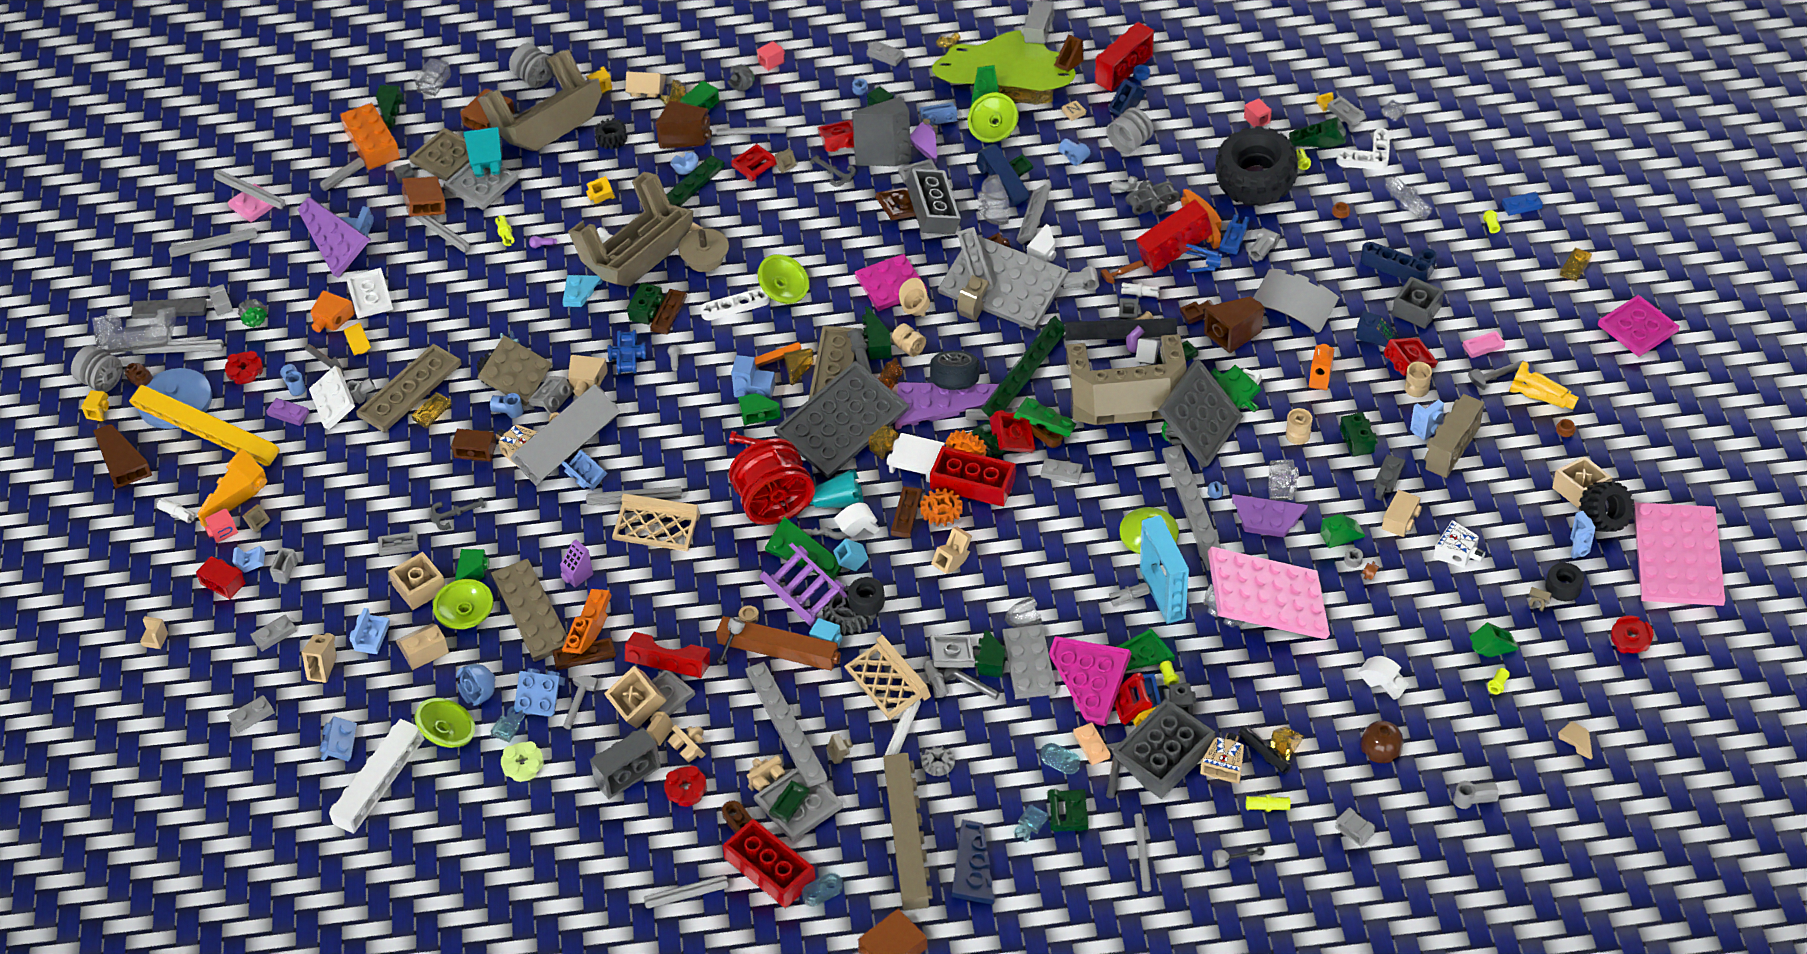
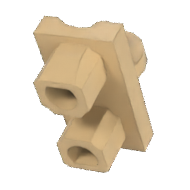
M676 724L671 728L675 733L669 738L668 742L676 750L686 743L687 746L680 754L688 762H691L697 756L702 759L706 755L695 744V742L701 744L704 741L702 738L704 731L701 727L692 728L689 726L687 728L688 735Z
M777 755L769 761L765 759L762 762L758 758L752 760L754 767L749 769L750 773L747 774L749 780L748 787L752 791L757 789L761 792L770 786L769 779L773 777L777 781L785 776L780 757Z

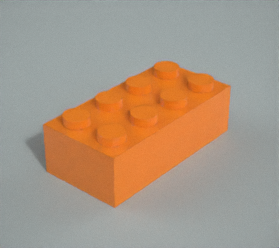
M372 102L340 114L344 131L360 158L364 160L368 170L400 159L397 143Z

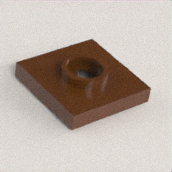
M907 187L876 192L875 198L891 220L916 216Z

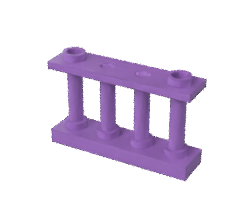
M791 543L789 546L796 553L775 575L769 576L766 572H763L759 578L812 628L816 623L815 619L818 612L838 592L845 599L848 595L843 591L845 586L837 579L833 581L807 557L809 553L801 545L797 548ZM801 558L805 560L808 564L787 586L784 585L781 588L779 586L780 580ZM813 569L820 574L799 597L795 599L791 597L792 591ZM827 581L832 586L829 591L811 609L804 610V603Z

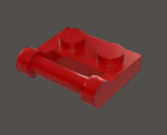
M758 144L731 161L732 167L745 175L750 182L754 181L758 175L771 166L777 165L775 156ZM767 160L765 163H763L753 171L751 170L752 168L760 164L762 161Z
M1142 673L1133 674L1120 685L1114 702L1119 720L1125 725L1143 710H1148L1153 705L1151 698L1147 695L1144 685L1145 678ZM1135 686L1137 687V691L1140 697L1139 701L1136 700L1135 693L1133 690Z

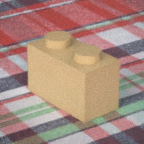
M1398 489L1383 517L1382 529L1404 537L1407 530H1412L1415 521L1413 520L1414 517L1420 515L1422 506H1419L1421 497Z

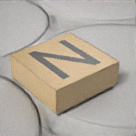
M1077 101L1062 106V112L1071 121L1086 115V110Z

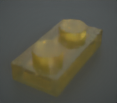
M1574 248L1562 267L1560 276L1577 282L1591 260L1592 253Z
M436 392L411 415L412 420L427 428L452 405L451 400Z

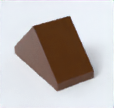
M1069 34L1054 63L1055 67L1067 72L1084 62L1083 40Z

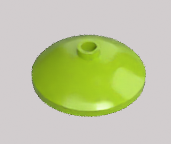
M1002 93L985 94L978 98L971 106L967 118L968 127L974 137L982 142L996 143L1002 141L1014 131L1018 122V109L1013 100Z
M774 254L766 257L759 265L757 272L758 282L762 290L771 299L784 304H793L802 300L809 289L808 275L801 264L795 259L782 254Z
M1153 507L1139 508L1131 511L1123 518L1119 530L1120 538L1128 549L1140 554L1142 520L1161 515L1175 543L1179 535L1178 524L1164 510Z
M462 579L447 584L436 594L433 601V611L437 620L444 626L452 629L474 627L483 622L493 609V596L490 589L485 584L472 579Z
M444 698L427 699L418 706L415 712V723L419 731L429 741L439 746L461 747L466 745L475 733V723L472 716L465 708L451 700Z

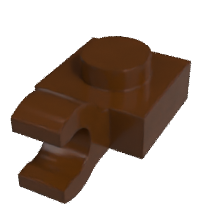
M1207 300L1202 304H1198L1195 301L1180 307V314L1189 325L1204 319L1205 308L1214 304L1211 300Z

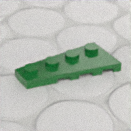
M783 517L766 544L765 551L788 561L796 553L789 545L793 543L797 548L801 545L809 553L807 557L834 581L842 569L836 557L786 517ZM801 558L795 565L804 568L808 563ZM814 569L811 571L817 575H820Z

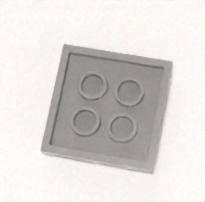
M469 162L443 185L445 190L484 210L518 181V175L501 166V174L491 175V169L484 168L485 176L476 178Z
M797 768L754 796L755 802L792 842L843 808V803L822 782L809 787V795L788 824L770 816L769 810L791 780L807 787Z

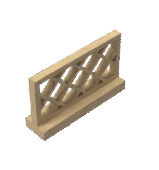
M623 493L621 499L622 506L612 535L613 540L688 552L696 522L699 521L701 515L698 505ZM626 510L634 511L636 514L628 520L624 517ZM646 514H652L655 517L647 523L642 519ZM665 517H671L673 521L665 526L660 521ZM639 519L643 525L633 530L630 524ZM683 520H691V524L684 529L679 524ZM658 522L662 528L652 533L648 527ZM677 525L680 531L671 536L667 530ZM628 526L631 532L626 535H619V531ZM644 529L650 534L645 538L637 536V533ZM663 532L668 536L664 541H657L655 538ZM684 535L686 538L685 544H676L674 540Z
M881 635L876 639V645L845 665V669L883 714L891 720L922 698L925 701L931 695L924 681L889 641ZM876 652L881 654L879 660H870V657ZM857 665H864L863 672H854L853 668ZM877 665V672H867L868 666ZM882 666H891L890 673H881ZM865 678H875L874 684H865ZM879 678H889L888 684L878 685ZM893 678L902 679L901 686L892 685ZM876 690H886L885 697H876ZM890 690L900 691L899 697L889 698ZM904 691L914 692V695L910 698H903ZM887 703H897L896 708L890 712L886 709Z

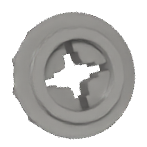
M933 746L930 750L926 749L925 754L922 755L921 764L927 773L934 776H942L953 769L955 758L950 749H944L943 746L941 748ZM936 757L937 759H939L941 757L942 762H934V758Z

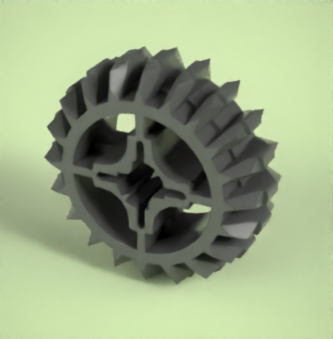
M846 585L843 591L848 595L849 587ZM839 592L822 610L824 620L840 625L843 635L846 632H850L853 635L854 631L861 633V629L867 630L868 625H872L873 619L876 617V614L862 616L853 612L849 605V598L845 599ZM863 595V596H861V598H870V597H872V596H870V595Z

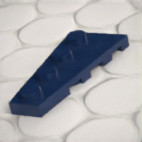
M964 819L961 821L951 897L994 905L995 897L992 890V877L989 871L990 864L986 851L984 825L981 822Z

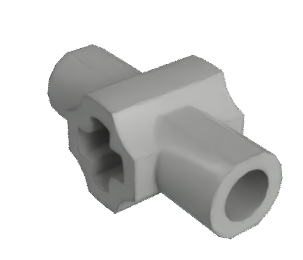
M371 378L361 383L354 380L347 382V387L354 403L360 404L364 402L368 396L367 393L376 389Z

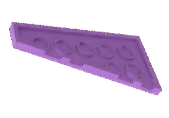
M307 197L297 210L333 276L339 278L371 239L333 214V212L324 208L314 199Z
M898 382L897 396L909 405V410L895 421V430L901 429L903 425L911 424L914 426L918 425L920 421H936L957 416L960 412L966 411V409L981 408L999 384H975L966 389L948 390L940 388L933 383Z

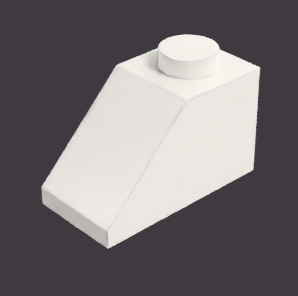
M1047 224L1027 246L1028 255L1046 262L1053 261L1056 257L1055 241L1050 226Z
M1138 339L1135 361L1140 362L1141 366L1155 364L1161 340Z

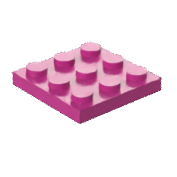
M904 254L855 271L856 279L877 311L901 303L899 290L905 281L911 278L921 280Z
M1640 295L1630 299L1598 321L1599 327L1638 357L1677 333L1680 327Z

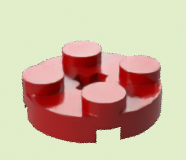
M255 351L231 354L228 356V361L225 364L227 378L234 380L236 384L251 383L256 380L255 377L258 374L261 375L263 372L262 361Z
M1623 616L1612 626L1610 635L1612 642L1617 646L1619 652L1640 653L1650 648L1654 633L1651 625L1646 621L1645 623L1640 621L1639 617ZM1632 632L1633 635L1637 636L1631 637L1628 635V633Z
M680 767L667 773L664 788L669 801H674L679 806L686 807L692 806L702 799L701 797L704 795V792L706 793L707 783L704 774L699 771L698 767ZM683 784H690L688 789L681 787Z

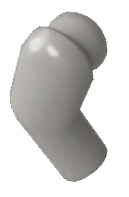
M1130 176L1127 182L1113 180L1111 188L1128 191L1136 188L1138 179L1135 176Z

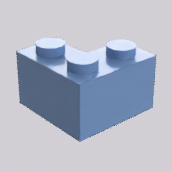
M736 355L731 371L734 397L757 393L772 399L776 385L775 373L756 370L755 357Z

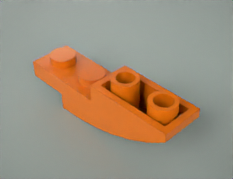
M1184 189L1183 197H1181L1182 207L1195 199L1208 212L1213 234L1206 240L1213 249L1220 248L1222 224L1220 217L1203 198L1188 189Z
M591 589L580 617H575L562 648L563 652L582 654L595 641L608 617L605 610L611 598L609 590Z

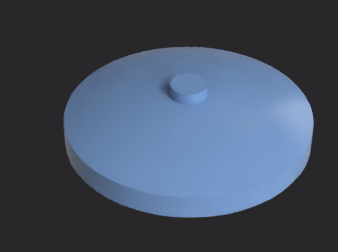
M186 368L166 370L154 375L152 381L146 385L148 388L202 412H206L212 402V390L208 380L195 370ZM138 409L141 418L151 426L162 429L179 428Z

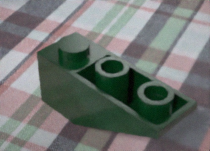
M379 85L376 100L381 117L391 133L392 127L396 123L395 118L400 112V104L404 101V95L401 93L400 86Z
M1335 117L1289 132V140L1295 147L1331 148L1346 143V130L1340 119Z
M865 307L866 314H862L863 325H867V328H863L864 339H868V341L864 342L867 343L866 352H869L870 360L892 358L890 331L869 307Z

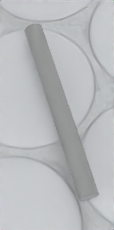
M786 126L717 129V136L786 133Z
M1135 814L1142 890L1147 892L1151 890L1143 815Z

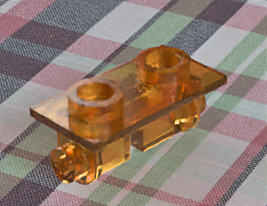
M894 358L892 362L886 363L880 374L881 377H878V380L890 390L893 389L903 373L897 358Z

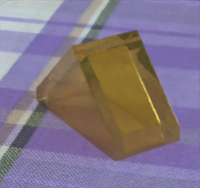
M808 348L784 353L785 367L790 385L793 386L814 363L813 349Z
M1288 727L1273 730L1271 747L1276 748L1283 758L1289 760L1303 740L1304 735Z

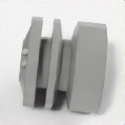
M531 43L520 45L510 57V71L531 87L543 86L554 73L547 60L550 56Z
M1130 107L1108 125L1106 129L1107 137L1112 146L1119 152L1130 154L1153 135V125L1149 117L1142 110Z
M88 345L83 347L74 357L71 373L73 378L92 389L107 392L116 386L120 380L123 365L117 357L106 353L95 345Z

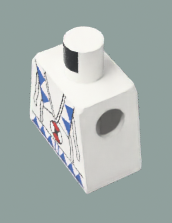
M1452 520L1435 545L1433 558L1465 567L1470 558L1481 562L1485 556V551L1477 548L1479 537Z

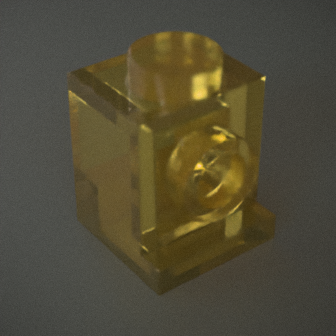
M883 425L869 436V450L881 459H884L885 453L893 449L894 441L899 437L898 433L894 429Z

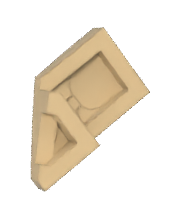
M1571 721L1558 732L1559 739L1575 746L1578 754L1589 759L1593 758L1590 735L1587 729Z

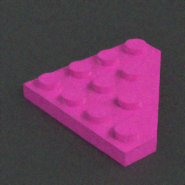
M1055 636L1049 656L1087 723L1106 726L1130 660L1131 651L1124 648Z

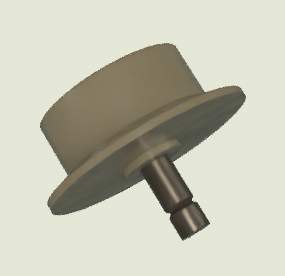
M708 228L697 229L689 232L681 239L678 250L681 258L688 262L692 269L699 272H708L715 270L722 264L723 258L729 250V242L726 236L717 230Z

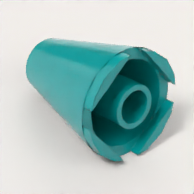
M849 470L816 486L815 494L810 504H814L815 508H846L855 503H864L861 484L859 485L858 481L855 480L859 479L856 470Z

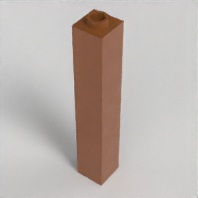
M723 616L716 630L718 644L726 645L730 636V631L728 630L730 617ZM742 621L745 623L743 630L739 634L734 635L730 647L830 671L833 670L835 664L839 663L841 653L838 652V643Z

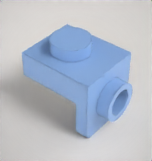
M258 546L244 552L239 547L234 548L232 562L244 573L264 565L265 549Z

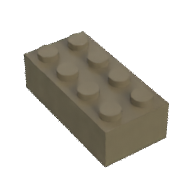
M1463 394L1459 400H1455L1451 413L1447 412L1444 423L1438 425L1434 438L1430 437L1426 448L1429 449L1424 458L1426 470L1445 478L1448 477L1480 428L1485 402Z

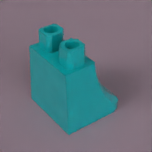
M494 127L463 132L470 166L475 177L485 176L484 168H490L491 175L501 174V166L503 165L499 128Z

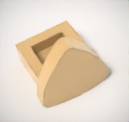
M658 711L650 718L652 723L646 731L657 745L661 746L665 738L672 731L673 724L665 712Z

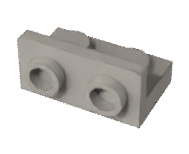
M549 376L528 401L531 406L545 407L548 414H552L571 395L573 389L565 377Z

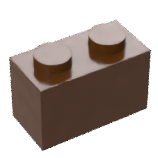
M457 428L451 447L454 458L491 462L497 444L494 432Z

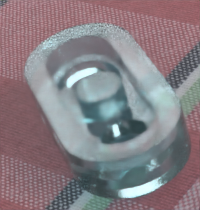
M1048 743L1042 747L1041 759L1045 764L1066 774H1073L1079 770L1080 758L1077 754L1055 743Z
M828 873L807 884L802 889L803 902L808 906H817L838 895L843 888L841 877L835 873Z

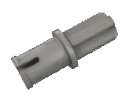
M1144 582L1132 587L1126 586L1123 590L1109 593V598L1118 597L1111 601L1114 606L1128 600L1131 602L1134 598L1150 593L1148 584Z
M933 660L926 661L923 664V669L928 676V682L933 686L937 696L943 698L948 694V689L943 681L944 676L937 667L933 666Z

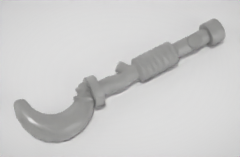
M825 527V530H818L817 528L813 530L801 529L808 536L825 535V537L830 536L837 540L848 536L842 531L833 532L828 527Z

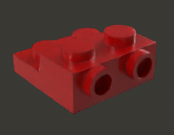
M851 120L817 127L818 134L826 151L835 152L840 148L854 147L853 124Z
M1419 338L1390 339L1384 349L1385 357L1394 363L1395 370L1399 371L1403 376H1406L1407 368L1413 362H1424L1431 368H1436L1438 361Z
M1004 410L996 411L994 415L989 417L992 435L997 436L999 450L1032 453L1035 450L1032 427L1028 419L1023 417L1020 420L1013 417L1016 412L1007 413Z

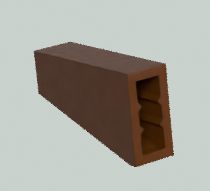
M112 424L93 430L115 489L152 476L147 460Z

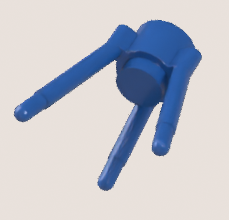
M1186 244L1188 248L1200 252L1188 250L1185 253L1206 258V265H1209V267L1187 269L1188 273L1215 271V268H1220L1222 254Z

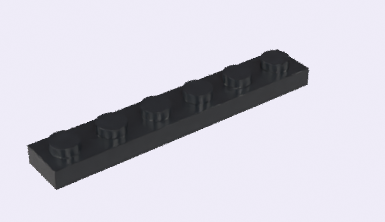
M1177 318L1065 322V341L1126 339L1127 335L1138 325L1144 330V333L1139 338L1177 334Z

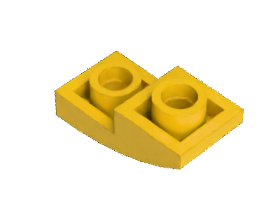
M360 322L344 329L354 356L364 354L371 348Z

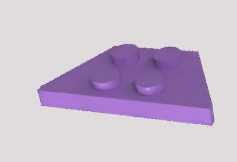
M1232 495V503L1236 506L1237 515L1242 521V527L1245 532L1285 537L1290 528L1298 523V519L1302 514L1307 513L1308 505Z

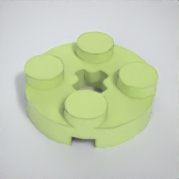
M521 742L504 748L501 757V766L504 774L519 782L533 779L537 776L540 768H543L544 764L542 752L536 747L534 742ZM521 759H526V761L524 762L525 764L521 765L518 761Z

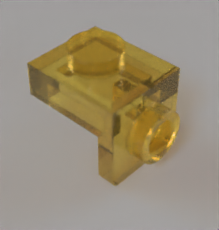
M673 80L670 95L660 96L662 102L667 105L669 100L681 103L680 99L685 95L684 85L680 80Z

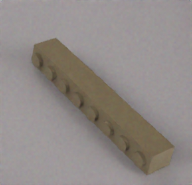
M908 753L883 755L903 911L929 908L928 899H932L931 886L926 884V881L930 880L928 867L924 868L923 863L927 862L926 849L921 848V844H925L924 833L919 831L918 827L922 826L921 813L916 812V808H920L918 795L914 796V791H917L916 778L911 776V773H915L913 760L909 761Z

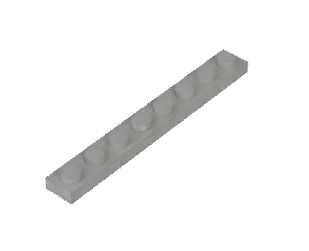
M1181 445L1162 448V455L1207 570H1211L1208 550L1211 547L1221 549V546Z
M765 662L746 668V675L807 787L809 788L827 781L824 769Z

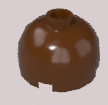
M1383 720L1373 722L1365 728L1360 744L1362 752H1365L1371 761L1390 763L1394 758L1401 755L1404 743L1399 728L1393 723Z

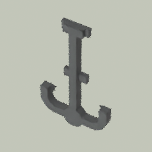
M818 155L810 161L811 164L816 162L828 169L827 173H834L842 178L839 182H835L832 179L829 181V184L835 187L851 182L852 177L856 174L854 166L849 165L847 170L852 172L844 174L837 170V167H832L820 160L821 157Z
M482 497L478 498L479 502L460 508L457 505L454 506V510L438 514L436 509L443 507L442 502H438L431 507V521L436 523L438 529L448 530L451 529L450 523L441 525V519L456 514L459 516L463 512L478 507H486Z

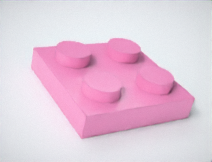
M255 183L253 184L254 186H256V187L262 189V188H261L260 186H258L257 184H255ZM244 192L228 201L229 207L250 223L275 207Z

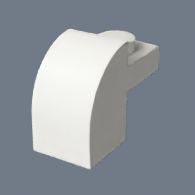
M865 503L852 504L834 518L841 531L852 538L864 528L873 534L880 530L876 524L877 518Z
M1383 656L1368 658L1358 671V674L1370 687L1381 685L1393 699H1398L1409 685L1399 673L1401 667L1393 660Z

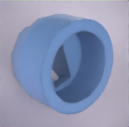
M1215 481L1209 484L1207 491L1209 497L1217 499L1223 495V485L1220 482Z

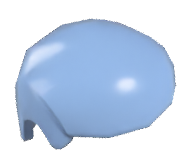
M685 152L684 157L676 155L671 160L670 165L678 174L687 175L696 169L699 159L694 152Z

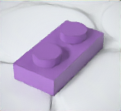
M278 398L267 409L268 416L298 426L303 423L310 413L307 407Z

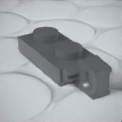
M1387 454L1374 481L1373 487L1376 488L1374 499L1382 501L1386 492H1393L1406 460Z

